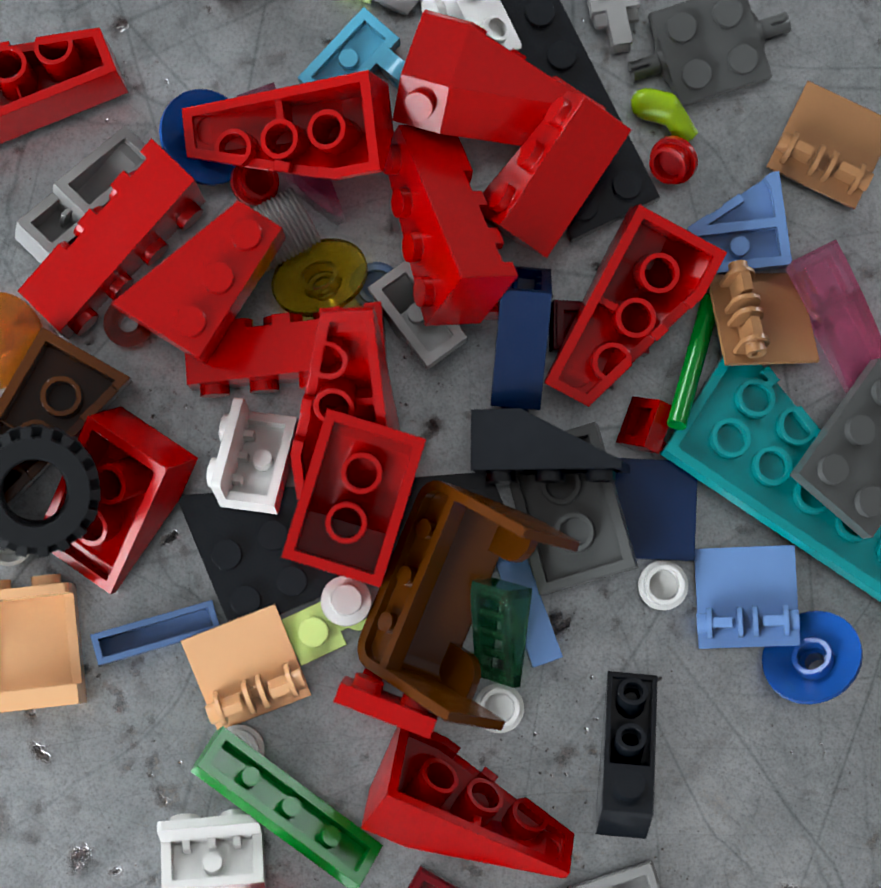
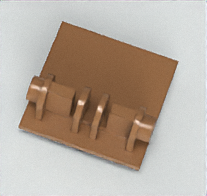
M807 81L766 168L774 172L779 171L780 175L855 210L863 191L867 190L874 176L873 170L881 156V115Z
M736 260L729 263V271L726 274L715 275L709 286V292L725 366L818 363L820 361L800 272L755 273L754 268L749 267L746 260Z

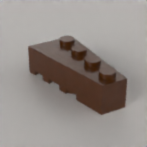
M42 327L0 397V435L18 426L25 427L32 426V424H41L45 427H56L64 430L66 434L77 439L87 417L104 411L132 383L131 377ZM28 460L18 464L9 472L4 483V497L9 508L52 464L42 460Z

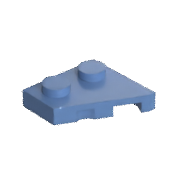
M779 171L771 172L762 181L742 194L739 193L724 203L722 207L710 215L707 214L687 228L689 232L727 252L716 274H726L729 271V263L736 260H746L748 266L754 268L755 272L789 268L792 265Z

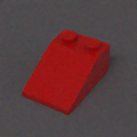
M122 406L89 415L85 421L78 440L83 444L87 452L91 454L99 473L101 498L98 505V513L94 522L92 521L88 527V532L80 540L74 541L71 547L63 552H60V550L52 552L56 557L109 594H113L118 590L180 500L198 460V457ZM63 476L60 479L44 519L54 515L65 501L67 490Z
M327 409L281 557L381 587L426 439Z

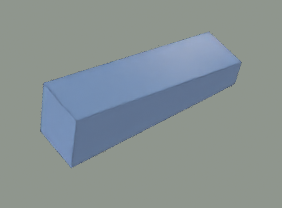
M499 557L496 568L531 667L534 668L562 658L563 655L541 595H539L528 560L515 563Z
M209 600L91 634L90 638L98 667L181 643V640L218 626L219 621L213 600Z

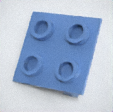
M795 545L695 549L696 615L699 649L800 645Z

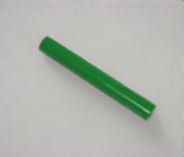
M706 293L700 301L668 416L667 425L675 430H685L687 427L714 329L715 316L710 293Z

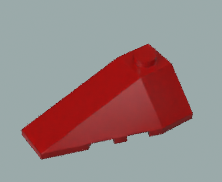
M425 9L401 72L392 121L444 135L522 146L543 121L547 110L558 97L563 96L567 91L585 94L557 76L551 77L525 60L527 57L514 48L510 51L486 35L488 31L474 22ZM590 98L592 101H594L596 104H598L600 107L606 110V107L602 106L601 104Z

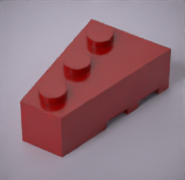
M567 91L551 104L543 121L483 191L488 204L484 213L485 221L492 227L498 228L502 234L514 242L547 258L632 129L587 96Z
M238 200L111 304L120 313L206 365L285 241L286 237L283 228Z

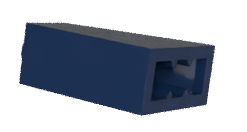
M514 266L518 277L499 299L490 406H498L500 409L521 408L529 412L530 409L541 410L552 301L551 269Z

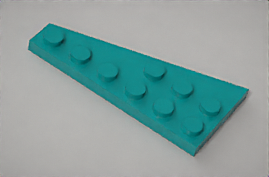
M722 355L694 399L686 429L674 430L660 455L881 602V526L872 538L862 539L790 476L821 430L803 407L796 406L777 383L780 379L769 366L766 368L763 365L725 366Z

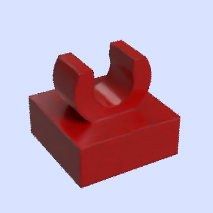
M632 396L616 443L629 449L659 454L666 445L664 438L669 427L667 420L671 405L662 400Z

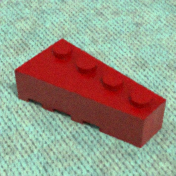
M100 27L36 37L35 42L11 45L9 41L0 42V144L129 93L112 49Z
M398 125L393 134L383 172L389 176L392 188V211L394 216L399 218L403 233L402 252L406 262H410L414 278L413 297L415 304L421 307L425 326L480 324L518 277L513 262L502 261L498 249H502L504 241L498 228H488L484 213L488 204L482 191H472L470 182L473 169L459 137L439 134L410 125Z
M152 138L140 150V153L147 158L141 166L130 173L123 170L111 183L110 186L113 190L109 195L110 201L104 208L102 206H97L94 209L89 208L77 222L78 224L73 232L77 237L71 245L67 241L59 243L17 290L67 339L74 333L77 336H81L88 331L99 318V314L96 311L109 298L114 301L126 292L134 282L131 276L144 263L150 266L159 260L169 247L166 241L179 228L182 231L189 229L201 217L204 211L201 206L206 200L195 179Z
M381 301L363 303L364 307H375L381 340L388 368L385 323ZM336 306V307H328V308H342V307ZM320 308L319 312L313 314V320L303 321V315L290 312L266 316L263 318V325L253 326V319L250 318L234 319L206 365L185 353L187 385L192 391L200 390V397L202 398L229 396L230 388L249 386L251 394L275 393L280 391L279 384L299 383L300 390H305L323 308Z

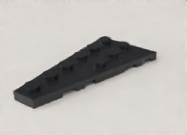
M478 473L414 477L388 565L415 499L426 483L433 480L443 481L503 504L496 485L486 483V475ZM285 487L278 515L220 507L214 493L181 495L178 501L227 622L272 604L276 605L279 615L321 598L325 586L332 579L341 576L281 557L299 501L296 497L295 487Z

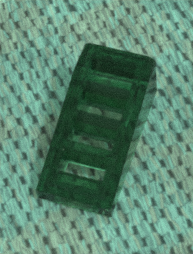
M497 578L472 580L470 598L474 655L480 663L481 678L512 688L520 687L532 588ZM498 621L501 622V630L497 629ZM495 640L502 641L503 649L495 647ZM493 657L503 660L504 670L492 667Z

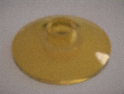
M337 238L321 239V242L312 245V248L308 247V250L304 249L303 252H299V255L295 254V257H291L290 260L282 261V265L278 264L271 282L273 296L282 309L292 314L303 315V317H313V314L319 312L320 308L344 307L364 287L368 276L367 261L362 251L349 241Z

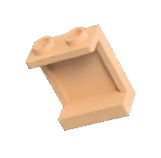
M61 574L30 577L31 586L12 588L11 580H0V713L87 703L76 584L62 582Z

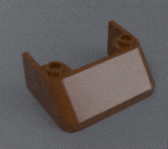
M439 480L426 483L415 499L384 575L381 587H379L360 634L358 656L362 665L446 722L502 731L506 721L473 700L480 683L481 668L477 657L463 648V643L499 557L506 561L519 563L525 561L533 554L538 542L577 552L580 542L527 513L459 486Z

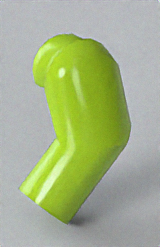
M644 88L633 94L631 108L638 118L666 125L672 136H678L687 141H690L698 134V130L675 94L652 88Z

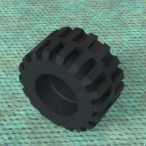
M41 424L12 428L0 435V549L3 551L5 549L16 552V556L26 558L27 554L38 555V558L50 556V553L58 550L60 552L65 551L71 547L74 541L80 540L88 532V527L92 521L94 522L98 513L101 487L95 462L91 454L83 447V444L75 437L73 438L66 434L64 430L56 427H45ZM28 460H42L52 464L61 472L66 483V498L61 508L51 517L42 520H29L18 516L9 508L4 497V483L9 472L18 464Z

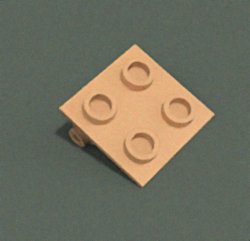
M275 604L181 640L185 654L207 704L205 706L206 713L211 724H215L217 730L222 726L228 728L232 725L240 724L311 696L310 689Z

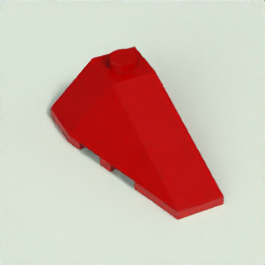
M369 70L182 108L186 155L190 159L334 181L383 172L394 134L388 83Z
M640 204L630 207L606 251L545 378L544 384L589 407L632 366V363L655 341H658L667 333L669 328L689 309H692L705 296L727 252Z
M374 306L322 309L310 361L306 389L300 407L298 426L290 453L297 499L300 498L327 409L400 431Z
M396 728L369 789L361 825L362 829L406 848L563 879L570 874L575 835L572 831L527 797L516 799L496 784L495 781L499 776L486 766L481 772L457 754L461 748L449 738L432 732L430 739L402 728Z

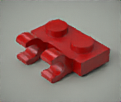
M366 667L363 674L356 673L354 679L346 675L344 676L333 702L430 739L438 719L437 715L404 693L400 697L384 691L383 687L385 684L382 682V678Z

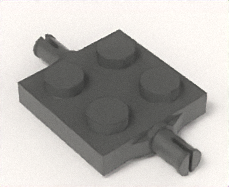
M688 0L651 12L648 15V20L655 39L654 55L632 62L629 61L628 69L629 72H632L630 76L633 82H636L637 80L661 73V76L670 85L672 93L678 97L683 107L769 80L773 75L764 51L765 39L791 32L790 21L786 22L789 17L786 12H782L781 14L758 20V17L751 10L748 0Z

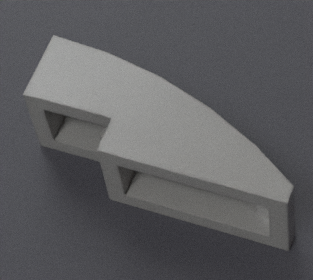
M124 125L58 179L53 185V192L16 222L15 239L39 263H42L59 243L67 241L71 245L77 238L73 234L78 224L77 222L89 208L94 209L97 206L104 208L110 201L109 195L113 190L110 185L123 170L128 173L137 170L147 159L140 153V150L146 144Z

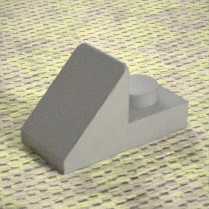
M405 260L368 287V291L375 302L381 301L383 315L398 338L403 337L424 367L429 370L466 343L468 337L459 325L425 326L421 307L415 304L413 297L414 278L410 262Z

